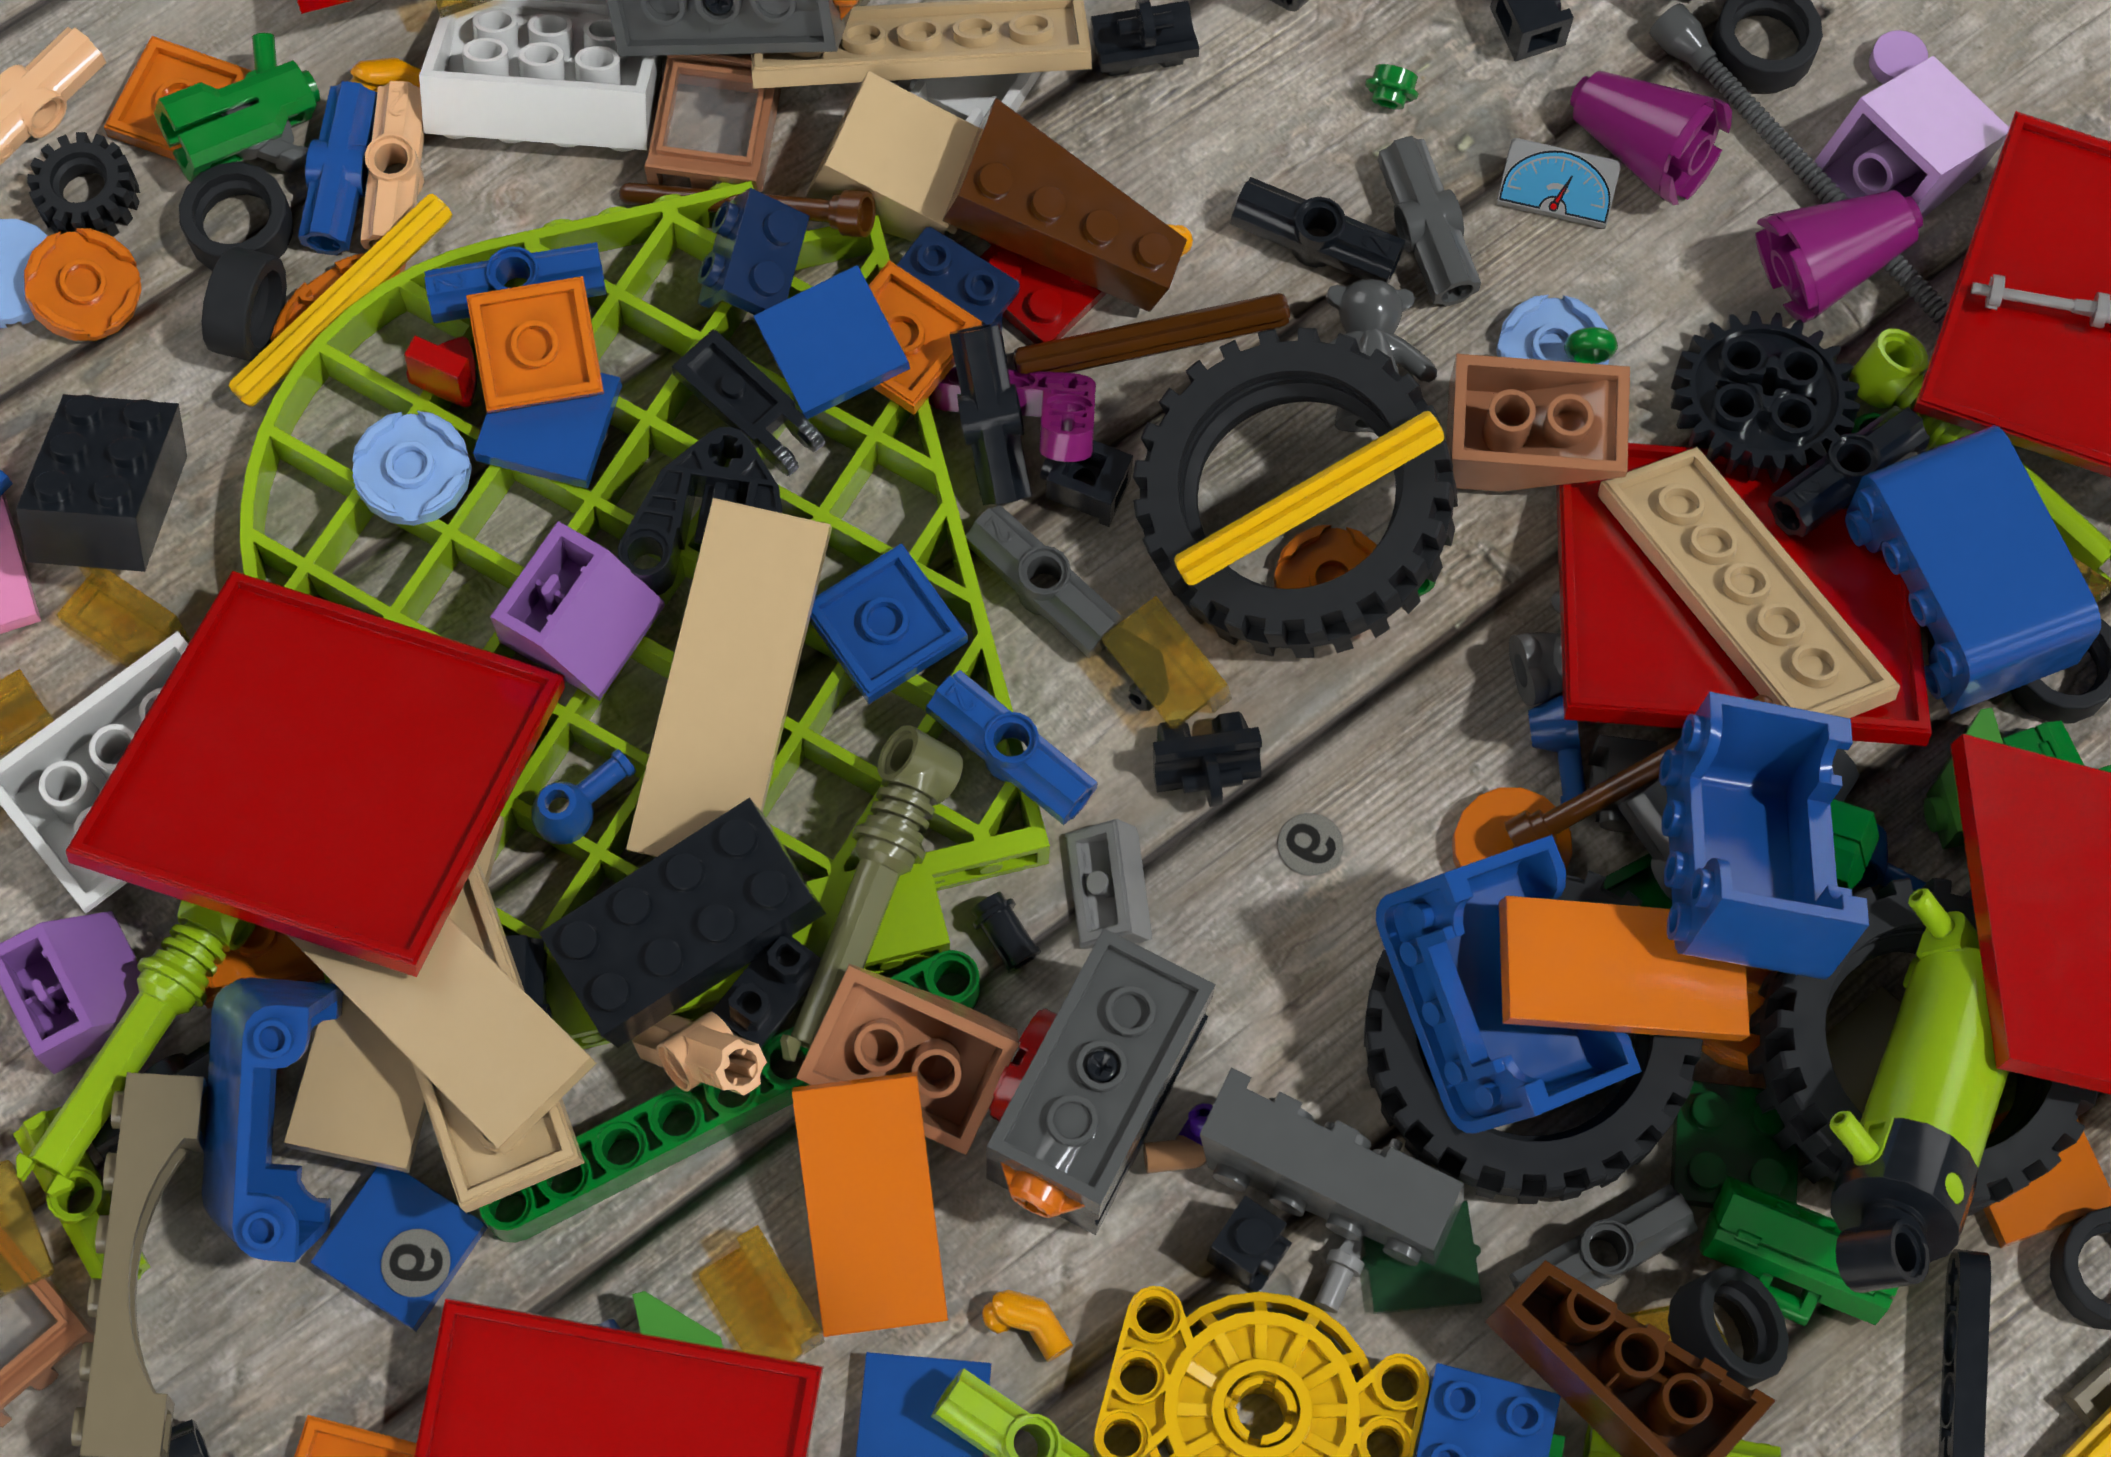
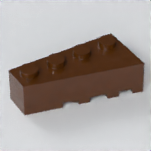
M997 98L979 125L942 220L1148 312H1151L1169 290L1187 242L1186 238Z
M1546 1260L1530 1273L1484 1321L1622 1457H1726L1776 1401L1757 1388L1751 1391L1726 1375L1727 1370L1706 1357L1700 1360L1669 1341L1670 1336L1652 1324L1643 1325L1617 1309V1303Z

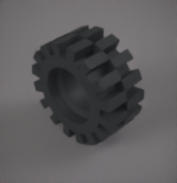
M76 132L75 143H70L67 135L58 137L57 140L61 147L57 150L46 144L41 149L46 160L42 161L34 157L30 166L35 175L28 174L27 184L31 190L29 192L30 197L48 228L51 227L54 233L61 231V234L76 232V228H91L97 231L107 229L111 236L120 233L115 224L118 220L128 226L133 219L128 208L138 209L140 201L136 193H140L131 166L120 147L114 142L109 145L106 138L99 134H95L91 143L86 132ZM99 174L104 178L105 185L102 191L88 201L74 203L67 201L63 196V191L67 184L78 176Z

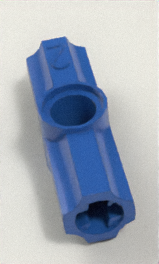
M342 81L337 86H330L319 140H312L307 152L305 180L308 192L303 207L298 238L301 245L307 246L320 254L338 255L342 251H349L360 196L365 197L368 169L365 163V152L367 146L372 142L377 92L364 87L361 83Z
M597 242L530 253L521 247H506L498 250L487 261L427 270L424 277L434 324L470 318L466 295L507 289L508 287L504 285L514 278L527 279V282L522 285L525 286L583 276L587 298L607 295Z
M961 670L953 675H949L936 689L932 699L926 705V713L985 761L987 769L994 777L1001 781L1011 782L1063 826L1069 820L1075 818L1097 789L1098 782L1039 735L1036 725L1029 717L1021 713L1011 712ZM1014 738L1022 741L1027 746V749L1022 754L1012 757L1000 753L996 746L1004 739Z

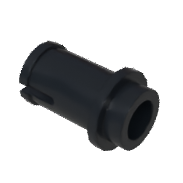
M997 892L972 908L971 912L976 919L972 925L975 930L982 929L1006 965V970L1008 973H1011L1036 958L1035 956L1039 955L1041 950L1034 944L1014 913L1013 908L1016 903L1013 898L1006 900L1002 892Z

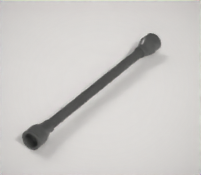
M1683 4L1674 5L1656 20L1649 34L1668 55L1688 63L1697 74L1705 75V78L1714 85L1715 89L1719 90V93L1728 100V103L1733 104L1734 109H1738L1737 112L1742 114V118L1747 119L1748 124H1752L1751 127L1756 129V133L1761 134L1762 139H1766V143L1770 145V148L1775 150L1776 154H1780V158L1784 160L1785 164L1789 165V168L1794 170L1796 175H1799V179L1803 180V183L1808 185L1810 190H1813V194L1818 195V199L1822 200L1823 204L1850 199L1846 198L1845 193H1841L1839 187L1836 188V183L1832 182V179L1827 177L1825 172H1822L1821 167H1817V163L1813 162L1811 157H1808L1807 152H1803V148L1798 147V143L1794 142L1792 137H1789V133L1784 132L1783 127H1779L1780 124L1775 122V118L1770 117L1769 112H1765V108L1761 107L1760 102H1756V98L1751 97V93L1747 92L1746 87H1742V83L1737 82V78L1733 77L1731 72H1728V68L1723 67V63L1719 62L1717 58L1718 53L1709 45L1701 23ZM1902 254L1898 255L1885 265V271H1890L1889 275L1894 277L1896 282H1899L1900 287H1904L1905 292H1909L1911 298L1914 297L1915 303L1919 302L1918 306L1924 308L1923 311L1929 313L1928 317L1934 318L1933 322L1935 324L1939 323L1938 327L1941 328L1948 308L1947 302L1942 301V296H1937L1938 292L1933 290L1931 285H1928L1927 280H1923L1922 275H1918L1916 269L1913 270V265H1908V260L1903 259L1904 256Z

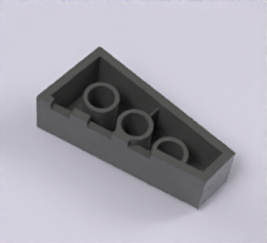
M1231 1067L1200 1132L1209 1169L1214 1170L1212 1174L1214 1179L1237 1191L1245 1192L1247 1187L1251 1186L1270 1195L1269 1202L1289 1214L1302 1216L1306 1210L1327 1219L1326 1227L1344 1238L1359 1241L1363 1235L1385 1245L1383 1251L1387 1255L1404 1264L1417 1266L1421 1260L1435 1266L1464 1201L1463 1182L1392 1147H1383L1379 1155L1369 1150L1371 1146L1370 1140L1359 1133L1358 1130L1338 1120L1335 1123L1326 1122L1323 1127L1313 1122V1116L1301 1108L1302 1102L1280 1091L1276 1098L1267 1099L1247 1089L1252 1077Z

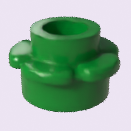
M1378 64L1375 66L1372 78H1368L1365 81V86L1373 93L1372 101L1385 108L1401 110L1404 108L1405 102H1412L1419 95L1415 90L1418 76L1410 70L1399 66Z

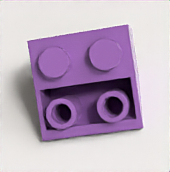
M557 521L490 617L501 644L546 670L564 675L566 682L600 701L665 607V603L641 579L632 574L631 570L608 549Z
M112 911L41 922L0 943V986L35 1057L53 1074L101 1050L138 995L137 978L141 972L137 969L138 960Z

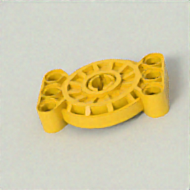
M1149 1286L1137 1292L1128 1305L1094 1432L1093 1452L1095 1457H1118L1110 1453L1106 1448L1104 1436L1111 1428L1124 1426L1133 1430L1139 1440L1138 1450L1127 1457H1161L1159 1449L1163 1445H1165L1169 1457H1371L1367 1449V1438L1375 1433H1385L1391 1436L1399 1448V1457H1413L1429 1391V1376L1424 1365L1417 1358L1409 1354L1396 1353L1387 1356L1371 1369L1364 1351L1344 1326L1319 1307L1289 1295L1260 1291L1228 1295L1199 1307L1186 1317L1181 1301L1173 1291L1161 1286ZM1150 1305L1159 1306L1169 1314L1171 1326L1165 1332L1159 1334L1149 1333L1139 1325L1136 1318L1138 1312ZM1251 1307V1312L1237 1313L1219 1321L1214 1317L1228 1310ZM1267 1308L1286 1310L1305 1318V1321L1287 1314L1268 1312ZM1199 1325L1201 1332L1193 1338L1191 1329ZM1319 1326L1321 1329H1323L1325 1332L1331 1335L1343 1348L1346 1354L1342 1355L1341 1352L1334 1345V1343L1328 1337H1326L1324 1334L1318 1331L1316 1327ZM1134 1365L1143 1366L1153 1374L1156 1381L1155 1387L1149 1393L1134 1395L1123 1387L1120 1379L1122 1372ZM1355 1368L1361 1379L1357 1383L1352 1374V1370ZM1390 1372H1399L1406 1375L1413 1386V1397L1404 1402L1389 1398L1382 1388V1376ZM1252 1394H1264L1272 1398L1279 1405L1283 1415L1282 1426L1273 1433L1262 1435L1261 1439H1254L1249 1436L1250 1431L1240 1422L1236 1409L1238 1402Z

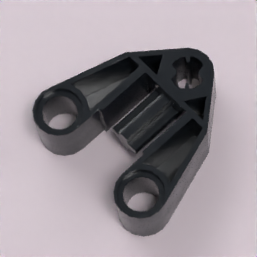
M719 427L710 431L662 468L619 543V560L658 596L665 593L673 585L676 578L681 550H685L695 497L703 498L694 542L697 544H702L713 498L782 513L778 484L748 436L739 429ZM733 458L729 462V467H724L727 459ZM653 554L661 558V561L650 569H639L633 565L639 557Z

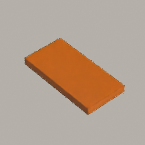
M1505 896L1499 901L1503 1024L1742 1041L1750 1036L1746 966L1678 954L1675 949L1674 940H1670L1667 937V919L1670 909Z
M917 1072L793 1087L792 1099L823 1336L828 1337L948 1321Z

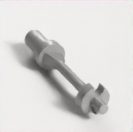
M1993 274V277L1990 278L1989 285L1973 282L1971 287V294L1986 296L1985 308L1997 310L2002 299L2068 310L2072 311V313L2090 317L2089 325L2091 327L2103 328L2105 323L2111 324L2110 294L2097 292L2093 301L2061 298L2005 288V276Z
M1392 1138L1388 1147L1400 1151L1403 1143ZM1374 1149V1150H1373V1152H1375V1153H1377V1154H1379V1155H1380V1153H1381V1151H1382V1150H1380V1149ZM1363 1235L1359 1241L1346 1239L1339 1249H1330L1326 1259V1263L1330 1267L1314 1302L1316 1306L1331 1313L1338 1312L1352 1277H1359L1365 1265L1360 1260Z

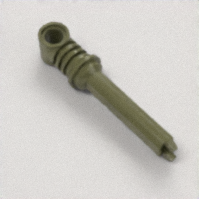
M911 725L902 726L893 732L880 752L878 773L882 778L881 784L884 787H880L876 794V798L879 801H874L870 811L874 815H868L866 822L856 826L852 837L857 841L855 851L860 861L791 1036L782 1034L780 1039L783 1059L786 1061H795L800 1046L809 1050L848 965L852 964L864 969L899 877L911 872L914 864L923 863L926 853L922 846L924 836L921 833L927 832L929 822L926 819H932L935 811L933 805L940 804L947 799L960 780L963 770V758L960 753Z

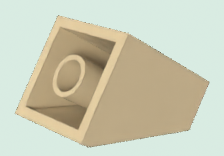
M869 71L843 114L806 192L805 198L831 200L835 194L841 195L844 190L869 191L874 197L875 216L878 215L883 233L914 242L926 227H932L941 234H944L945 231L955 234L958 228L942 220L979 127Z

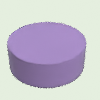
M1902 30L1890 31L1883 34L1876 41L1869 57V67L1873 76L1880 83L1885 84L1927 60L1928 51L1925 44L1916 35Z

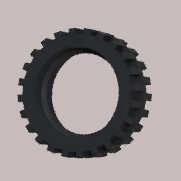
M1299 327L1298 341L1280 342L1275 329L1258 332L1259 346L1240 351L1236 340L1220 346L1219 348L1224 360L1208 370L1198 360L1186 370L1191 381L1186 390L1179 395L1169 388L1160 399L1159 403L1165 415L1159 426L1147 422L1141 436V440L1147 449L1145 461L1135 460L1133 479L1140 489V499L1133 500L1135 516L1145 535L1142 539L1144 545L1173 595L1179 598L1188 613L1200 624L1206 622L1214 627L1220 638L1233 645L1237 643L1238 639L1249 642L1256 653L1274 656L1275 648L1292 649L1296 658H1314L1313 647L1333 644L1336 652L1340 653L1353 649L1351 638L1370 629L1374 637L1377 638L1390 630L1387 618L1401 607L1409 614L1421 602L1418 590L1424 581L1428 579L1435 583L1443 568L1440 559L1444 545H1452L1455 533L1452 516L1453 507H1458L1453 464L1444 437V440L1438 445L1394 469L1395 503L1385 534L1365 560L1347 573L1331 581L1299 589L1274 588L1253 582L1227 566L1201 582L1189 586L1178 571L1174 558L1180 552L1206 538L1198 509V490L1202 470L1217 444L1244 420L1278 405L1296 402H1317L1335 405L1351 412L1366 423L1378 437L1383 436L1424 411H1430L1441 426L1433 405L1428 406L1423 399L1420 385L1409 373L1403 377L1400 376L1394 369L1391 357L1376 348L1372 355L1368 356L1360 352L1356 338L1341 333L1338 334L1335 344L1321 342L1316 328Z
M1590 870L1586 879L1566 874V887L1562 896L1556 899L1640 907L1643 903L1641 899L1629 890L1621 898L1602 886L1606 877ZM1384 949L1376 965L1375 976L1371 990H1369L1364 1025V1047H1366L1367 1074L1371 1088H1375L1382 1104L1381 1113L1389 1127L1395 1125L1406 1140L1404 1147L1416 1159L1422 1156L1438 1168V1171L1477 1188L1475 1195L1492 1200L1496 1194L1518 1198V1204H1537L1539 1199L1560 1197L1561 1201L1578 1198L1583 1191L1598 1185L1603 1188L1618 1180L1621 1174L1634 1164L1638 1165L1667 1132L1681 1107L1686 1102L1694 1084L1692 1076L1695 1065L1701 1058L1703 1042L1702 1039L1635 1034L1634 1052L1642 1072L1626 1078L1618 1094L1599 1114L1580 1126L1565 1132L1543 1136H1522L1506 1133L1494 1128L1479 1133H1465L1458 1129L1449 1119L1386 950Z
M1910 878L1892 880L1875 894L1870 887L1854 893L1852 896L1867 898L1869 926L1827 980L1772 971L1764 978L1758 994L1765 998L1764 1003L1750 1016V1034L1760 1035V1045L1747 1056L1749 1074L1763 1073L1766 1089L1755 1097L1756 1103H1759L1762 1114L1773 1109L1777 1110L1785 1128L1775 1134L1773 1138L1782 1152L1795 1145L1809 1161L1800 1172L1813 1184L1825 1176L1836 1183L1847 1152V1148L1830 1129L1832 1117L1840 1111H1850L1860 1122L1863 1115L1843 1090L1833 1069L1826 1041V1012L1840 983L1856 967L1877 956L1892 952L1916 954L1926 926L1908 904L1910 895L1916 891L1912 889ZM1932 878L1920 888L1929 889L1947 913L1952 911L1963 913L1977 931L1971 889L1963 896L1951 894L1952 881L1940 878ZM2017 1073L2014 1104L2002 1123L1988 1136L1978 1168L1977 1186L1967 1216L1973 1215L1996 1202H2000L2027 1187L2029 1183L2045 1175L2062 1160L2058 1154L2077 1143L2085 1130V1126L2076 1121L2078 1116L2095 1107L2099 1092Z

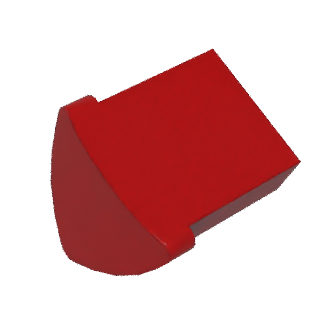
M415 335L404 354L408 368L406 375L409 383L463 407L471 406L477 386V371L468 338L461 336L436 345Z

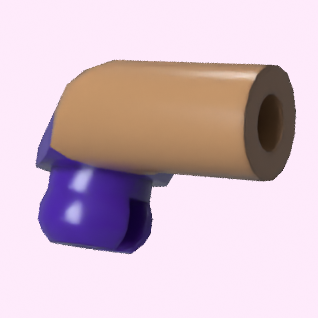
M1201 1103L1194 1106L1188 1113L1189 1118L1175 1140L1143 1144L1144 1163L1147 1174L1196 1169L1207 1162L1200 1132L1213 1105Z

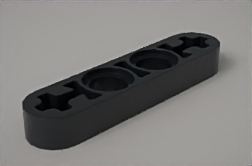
M1954 1249L1948 1261L1945 1288L1938 1457H1984L1991 1296V1261L1989 1254L1985 1252Z

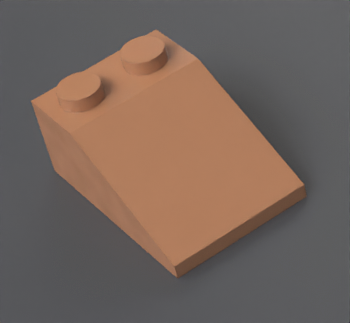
M1456 354L1449 381L1446 436L1456 487L1459 489L1503 492L1626 477L1628 470L1630 366Z
M849 964L796 1078L810 1085L917 1072L925 1137L967 1155L992 1103L993 1093L1005 1066H1009L1020 1044L1017 1029L965 1005Z

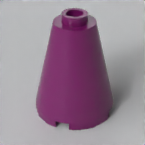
M1597 71L1591 77H1583L1577 83L1570 98V105L1574 107L1573 119L1660 198L1672 205H1679L1678 195L1688 200L1705 182L1722 152V149L1714 146L1719 130L1729 134L1732 124V109L1720 99L1605 71Z
M1892 190L1769 214L1758 219L1756 224L1765 229L1756 232L1755 238L1761 263L1772 288L1776 289L1783 286L1792 300L1783 304V307L1796 321L1801 319L1803 323H1806L1818 317L1916 243L1919 236L1918 229L1923 226V218L1917 203L1912 197L1907 196L1904 198L1900 192Z

